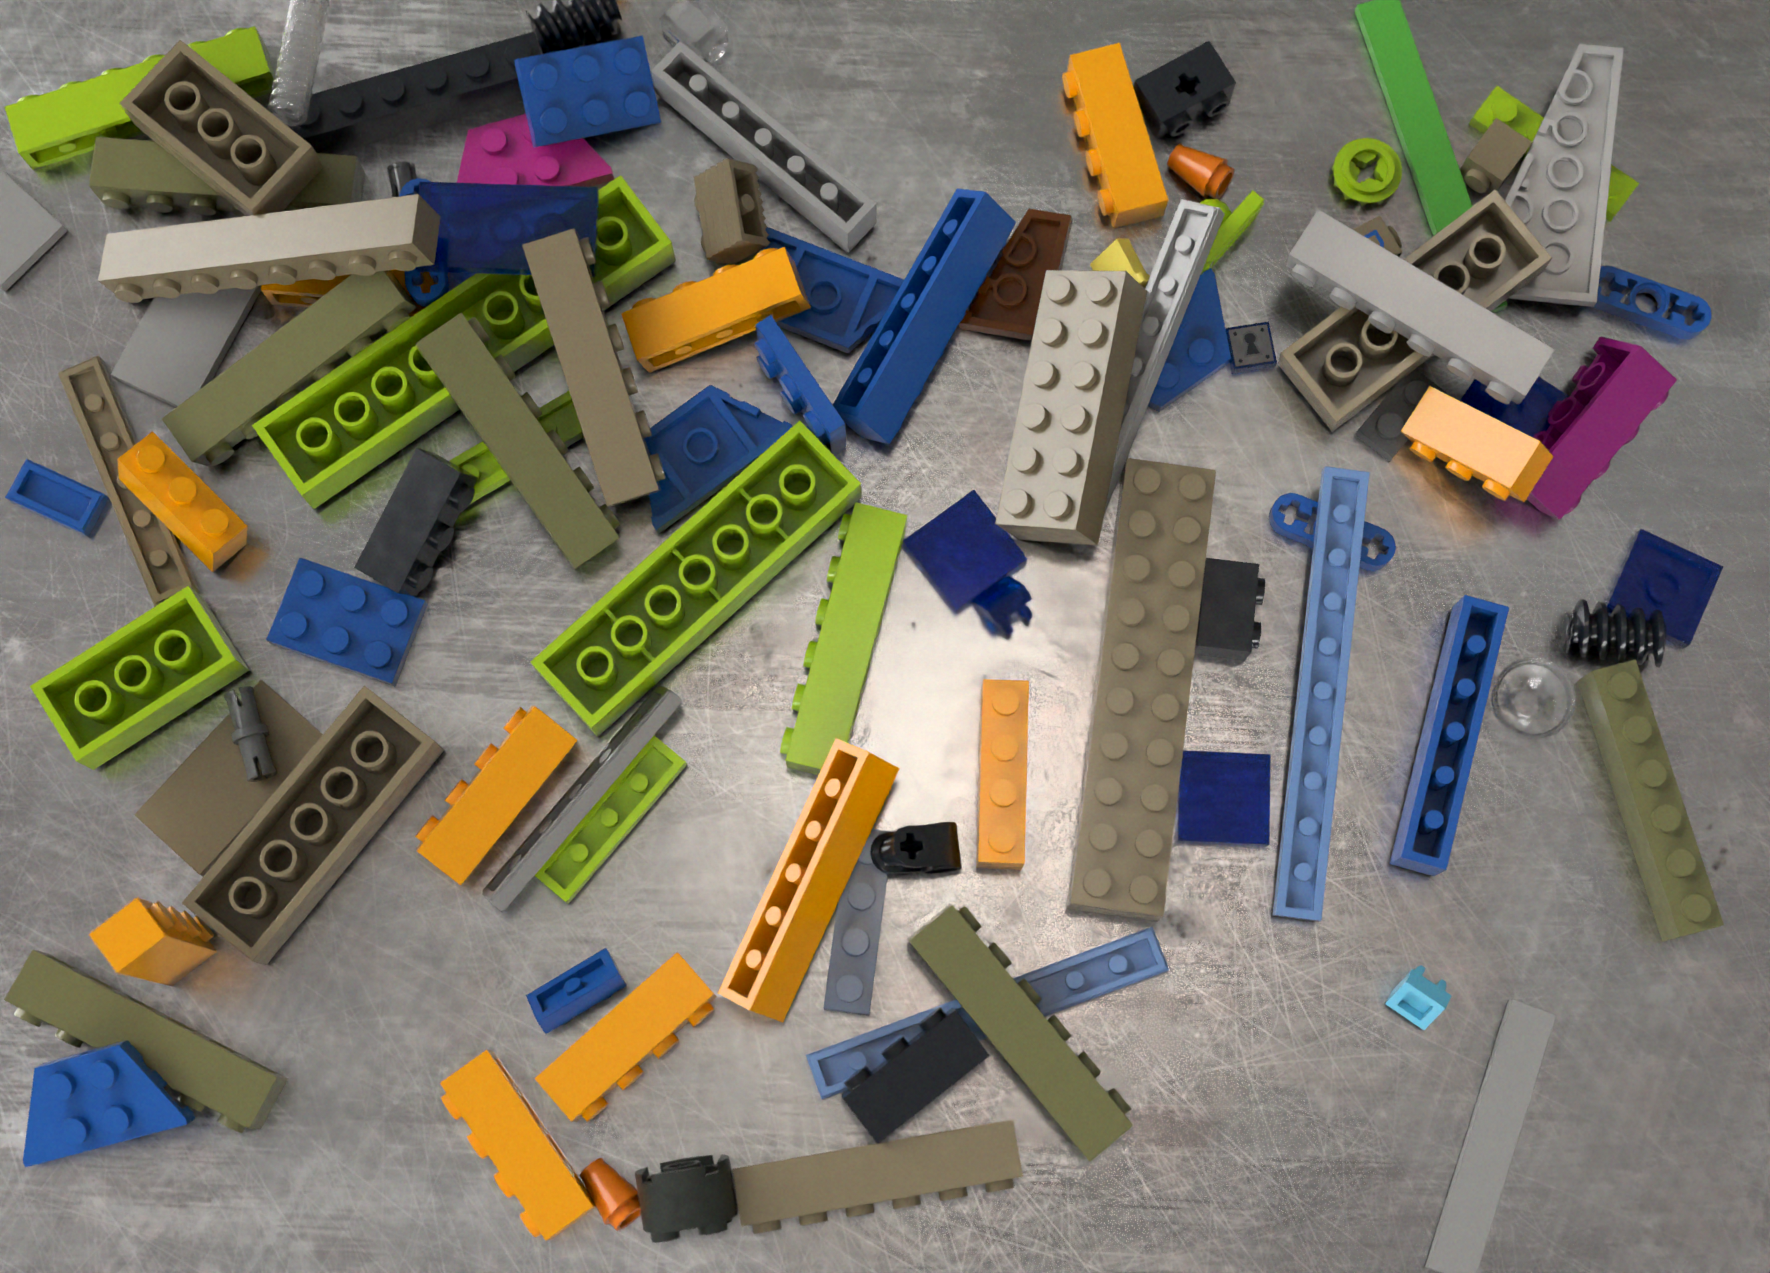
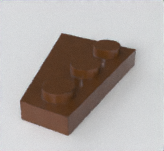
M1035 209L1027 210L1004 247L998 264L989 277L986 276L985 281L978 289V296L970 309L966 310L964 318L958 324L960 329L1032 341L1046 270H1062L1072 227L1071 215Z

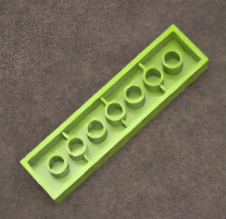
M799 420L530 663L537 673L598 737L850 509L855 502L861 499V483Z

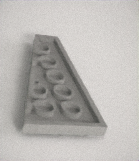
M1579 44L1505 199V202L1552 257L1545 270L1509 297L1510 299L1594 307L1597 303L1624 51L1622 47Z

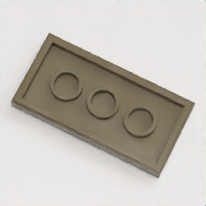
M260 680L254 686L253 694L261 723L266 724L268 727L269 735L266 737V741L277 774L266 779L258 762L262 781H247V773L240 747L235 745L232 740L231 733L235 729L229 713L134 814L201 876H204L323 735L263 680Z

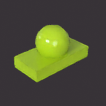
M1254 190L1250 192L1233 213H1231L1226 203L1218 199H1206L1200 202L1201 204L1218 207L1225 213L1201 274L1210 268L1212 269L1258 217L1264 205V199Z

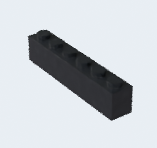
M533 31L282 102L288 127L312 145L316 153L336 154L522 101L514 60L541 55V51Z

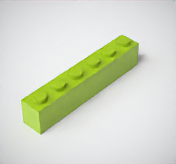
M255 26L235 28L228 31L225 36L207 42L195 41L188 44L191 49L252 98L280 90L266 45ZM151 55L141 63L126 68H111L104 71L101 76L82 82H67L60 86L58 90L42 95H27L20 98L17 103L5 106L4 108L20 156L34 170L93 151L96 137L130 139L145 134L134 125L119 103L165 55Z
M855 502L852 515L845 513L843 515L838 540L845 541L841 557L832 556L826 582L833 583L829 600L821 598L815 618V624L822 626L818 642L809 641L803 667L810 668L806 685L798 683L793 698L792 710L799 711L795 727H786L780 747V753L787 755L785 760L787 768L819 775L835 739L850 743L904 540L908 515Z

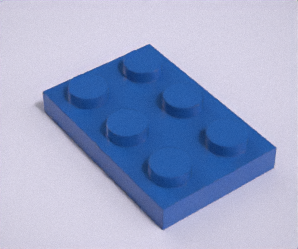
M643 36L514 60L533 148L661 123Z
M771 315L756 324L758 341L754 345L759 353L756 359L769 379L776 376L783 388L780 394L789 410L794 415L800 412L808 425L806 427L836 456L846 449L845 422Z
M299 558L266 641L278 647L395 687L428 604L425 600L400 594L385 586Z

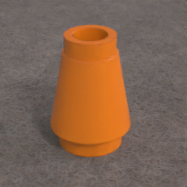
M1178 144L1174 148L1167 161V167L1174 170L1177 175L1204 198L1211 196L1219 199L1227 190L1234 176V168L1228 166L1227 159L1185 147L1182 144Z
M598 1158L590 1163L580 1173V1177L585 1182L584 1184L605 1225L611 1224L616 1231H619L641 1215L637 1189L609 1164H606L602 1158Z

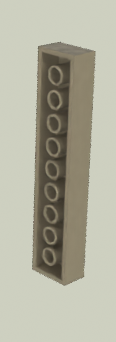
M1127 458L1123 467L1067 909L1156 922L1164 916L1216 470Z

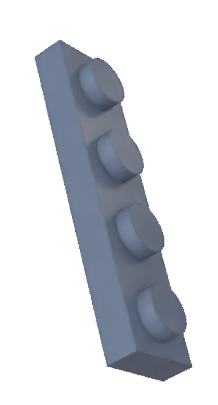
M871 830L837 904L824 1010L870 1015L888 873H883L877 869L870 853L871 845L878 835L893 831Z

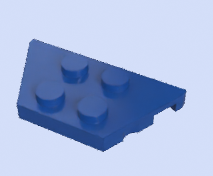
M767 227L765 229L769 234L767 239L770 244L762 250L786 248L795 262L811 307L777 321V325L845 353L851 352L876 330L904 279Z
M1211 268L1199 277L1149 401L1148 407L1158 412L1225 367L1231 360L1215 273Z
M709 385L650 428L652 436L645 438L650 455L659 454L666 479L659 481L661 491L649 494L652 525L656 531L661 533L735 479L792 427V424L786 421L781 422L761 412L759 408L745 401L740 402L730 397L729 393Z
M128 1040L45 1062L34 1069L23 1163L25 1167L184 1126L195 1120L194 1112L188 1106L182 1109L164 1089L168 1085L166 1081L155 1070L146 1066L143 1056Z

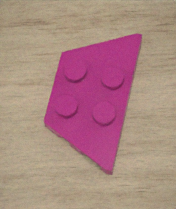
M526 114L468 129L450 214L455 225L612 181L614 176L611 167L583 138L533 148Z

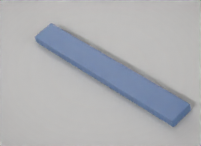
M1152 926L1013 979L1018 983L1025 978L1042 999L1035 1006L1046 1017L1164 973L1169 968ZM953 1000L807 1054L806 1057L819 1094L823 1100L848 1090L844 1082L865 1065L872 1071L886 1059L881 1053L896 1040L904 1036L909 1042L923 1030L918 1024L940 1007L945 1013L951 1008L955 1009L979 1041L987 1039V1036L957 1000Z

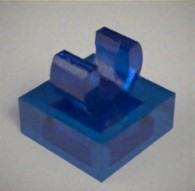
M1006 576L973 600L974 605L983 617L996 624L999 629L1009 635L1014 632L1008 623V618L1011 614L1018 611V614L1027 621L1032 619V612L1025 604L1033 598L1024 584L1010 576Z

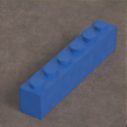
M956 189L832 404L845 424L862 438L887 444L891 443L894 436L900 430L902 422L915 399L922 392L924 383L936 362L943 355L944 349L956 327L964 318L965 312L977 290L985 281L986 275L997 255L1005 246L1016 221L987 192Z
M1464 595L1452 607L1390 860L1392 865L1431 876H1436L1447 870L1509 611L1508 606Z

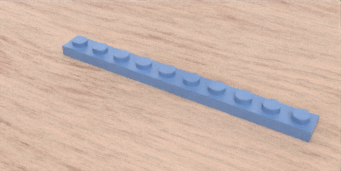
M1325 466L1321 472L1273 916L1310 921H1321L1370 472Z

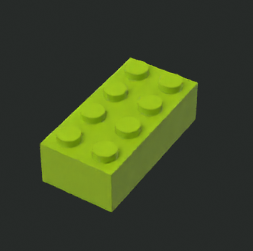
M188 585L38 680L30 688L76 762L95 770L249 671L204 598Z

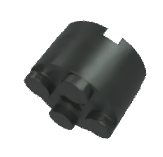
M704 1155L660 1163L661 1173L651 1174V1176H649L648 1167L635 1172L644 1232L651 1233V1240L654 1243L680 1238L679 1231L698 1228L699 1235H710L726 1231L728 1229L727 1223L732 1222L731 1218L738 1214L728 1155H721L717 1164H713L712 1155Z

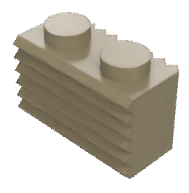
M722 159L723 162L717 163L716 166H711V169H705V172L699 173L698 176H693L696 190L694 204L700 215L703 233L701 246L706 253L707 260L733 265L767 247L770 242L767 239L769 234L765 230L767 228V225L764 223L766 218L762 214L764 212L761 206L763 201L760 198L762 193L758 190L760 184L757 182L759 177L756 174L758 169L753 164L733 159Z

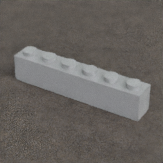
M679 41L651 70L655 93L735 160L755 165L758 169L756 174L759 180L847 253L877 223V203L683 42Z
M1319 209L1289 253L1286 266L1292 269L1290 273L1295 279L1310 287H1313L1316 283L1331 292L1329 297L1345 309L1352 310L1354 307L1369 315L1368 321L1376 328L1386 333H1391L1393 330L1409 339L1407 344L1413 350L1427 357H1430L1433 353L1448 362L1446 367L1450 372L1465 380H1470L1473 377L1487 386L1486 392L1502 403L1509 404L1513 401L1519 405L1555 351V349Z

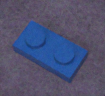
M604 948L530 992L526 997L538 1024L544 1033L547 1034L560 1025L568 1023L575 1016L597 1003L610 998L614 993L627 985L607 948Z

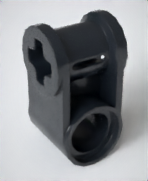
M956 822L904 826L895 832L878 835L871 845L870 854L872 861L877 869L883 873L921 872L922 874H936L962 869Z

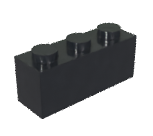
M416 448L354 568L397 593L417 596L419 591L429 584L433 576L432 566L440 551H443L451 542L454 535L453 526L460 512L464 511L472 502L475 494L474 486L478 477L436 453Z
M941 1007L936 1009L918 1024L923 1030L909 1042L904 1036L899 1038L881 1053L886 1059L872 1071L865 1065L844 1082L848 1090L842 1093L843 1100L877 1144L990 1056L955 1009L951 1008L946 1013Z

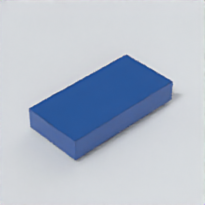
M29 459L25 460L5 497L12 503L89 537L109 500V497Z

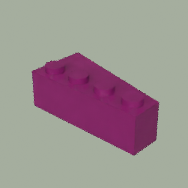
M1600 336L1592 348L1597 353V356L1589 368L1585 365L1580 366L1571 379L1577 386L1570 397L1563 401H1557L1549 412L1548 422L1551 425L1546 432H1538L1533 436L1554 456L1527 497V500L1540 512L1560 520L1565 514L1573 511L1581 501V494L1593 480L1598 479L1608 470L1611 463L1610 460L1622 445L1629 443L1635 438L1640 429L1639 425L1648 414L1666 401L1669 389L1677 379L1642 346Z

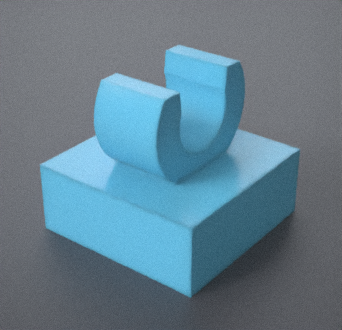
M1420 965L1415 970L1412 969L1391 991L1385 1004L1425 1030L1446 1009L1452 995L1445 991L1447 985L1443 979L1435 985L1422 976L1426 968Z

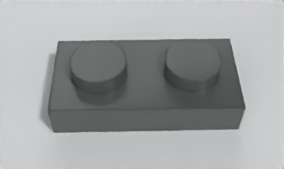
M1415 369L1395 385L1355 435L1390 462L1408 441V438L1401 430L1428 387L1431 386L1445 394L1447 392L1419 370Z

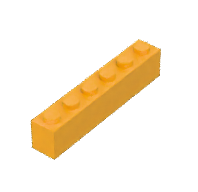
M837 738L835 739L718 994L750 1011L780 1022L784 1021L900 768L866 750Z

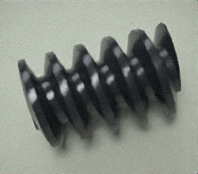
M552 0L551 13L542 3L536 5L535 19L525 9L543 54L553 52L554 44H557L561 50L569 49V38H573L580 47L585 46V32H589L596 41L601 40V26L603 25L612 35L617 34V20L620 19L622 21L616 0H568L567 7L561 0Z
M1580 599L1570 616L1566 637V655L1569 654L1574 643L1579 644L1582 657H1587L1592 646H1597L1600 660H1605L1611 648H1615L1619 662L1623 663L1629 651H1634L1637 665H1642L1648 653H1651L1654 656L1656 667L1660 668L1664 657L1667 630L1662 611L1654 609L1646 621L1643 608L1635 607L1627 618L1625 607L1617 604L1610 616H1608L1607 607L1604 602H1598L1590 613L1587 601Z

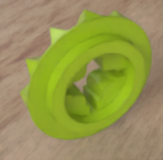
M1360 138L1347 143L1338 152L1332 166L1334 186L1340 188L1344 193L1345 199L1351 198L1358 201L1361 206L1376 202L1380 205L1385 199L1394 195L1402 179V165L1397 153L1388 144L1373 138ZM1376 161L1373 177L1376 180L1367 178L1365 181L1358 183L1360 170L1357 166L1365 169Z

